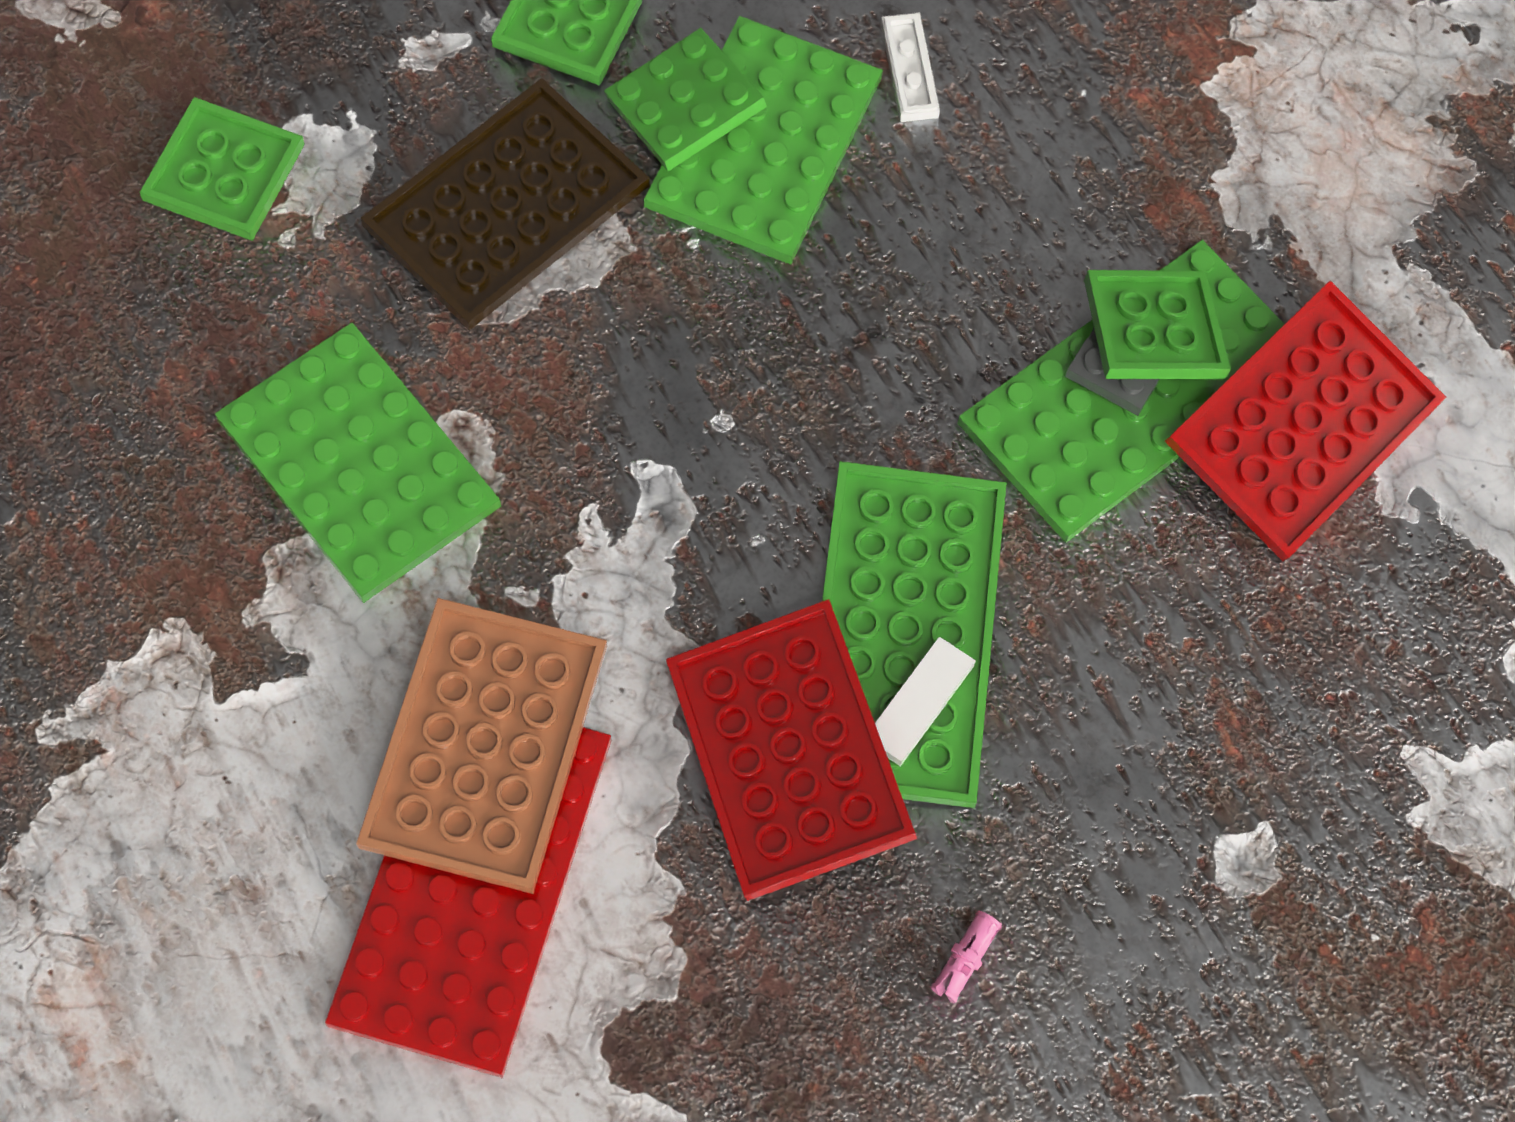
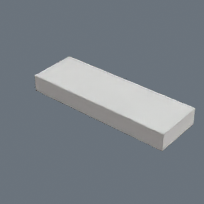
M920 13L882 17L881 29L900 122L939 118L940 108Z
M941 637L936 640L875 722L887 757L900 767L975 665L976 660Z

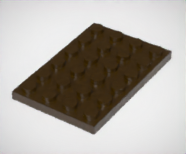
M541 78L363 215L361 222L362 226L470 331L650 186V177Z

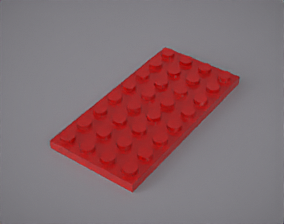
M584 727L582 729L533 894L384 855L325 1021L327 1027L503 1078L612 741L611 735Z

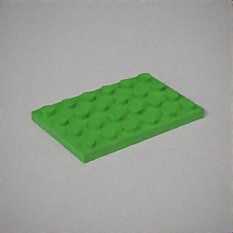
M739 16L722 51L764 96L767 107L672 170L667 171L661 165L644 198V207L791 265L882 79L883 70Z
M350 323L215 413L219 424L363 603L501 507L499 497L353 323Z

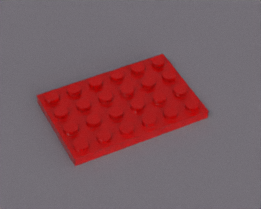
M1330 280L1177 428L1165 442L1284 562L1296 552L1447 397Z
M829 599L666 659L743 895L747 901L917 839Z

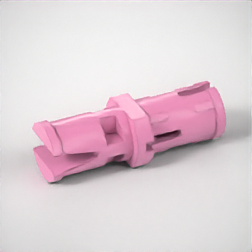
M976 912L975 918L959 944L955 943L952 947V955L936 981L930 986L937 995L941 997L946 990L945 994L949 1001L956 1003L974 970L978 971L983 955L998 931L1002 928L1001 923L985 912Z

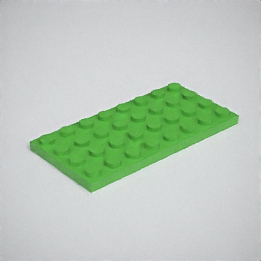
M1203 240L1160 271H1206L1231 369L1226 379H1160L1145 406L1137 416L1065 377L1067 369L1094 328L1093 320H1091L962 413L958 418L957 424L1065 543L1176 461L1179 456L1165 440L1284 325L1280 318Z
M840 461L822 601L830 600L874 722L878 720L939 637L976 660L972 670L901 767L888 758L903 799L975 809L1007 482Z

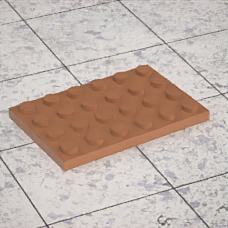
M438 598L356 843L358 849L533 894L605 656L607 640Z

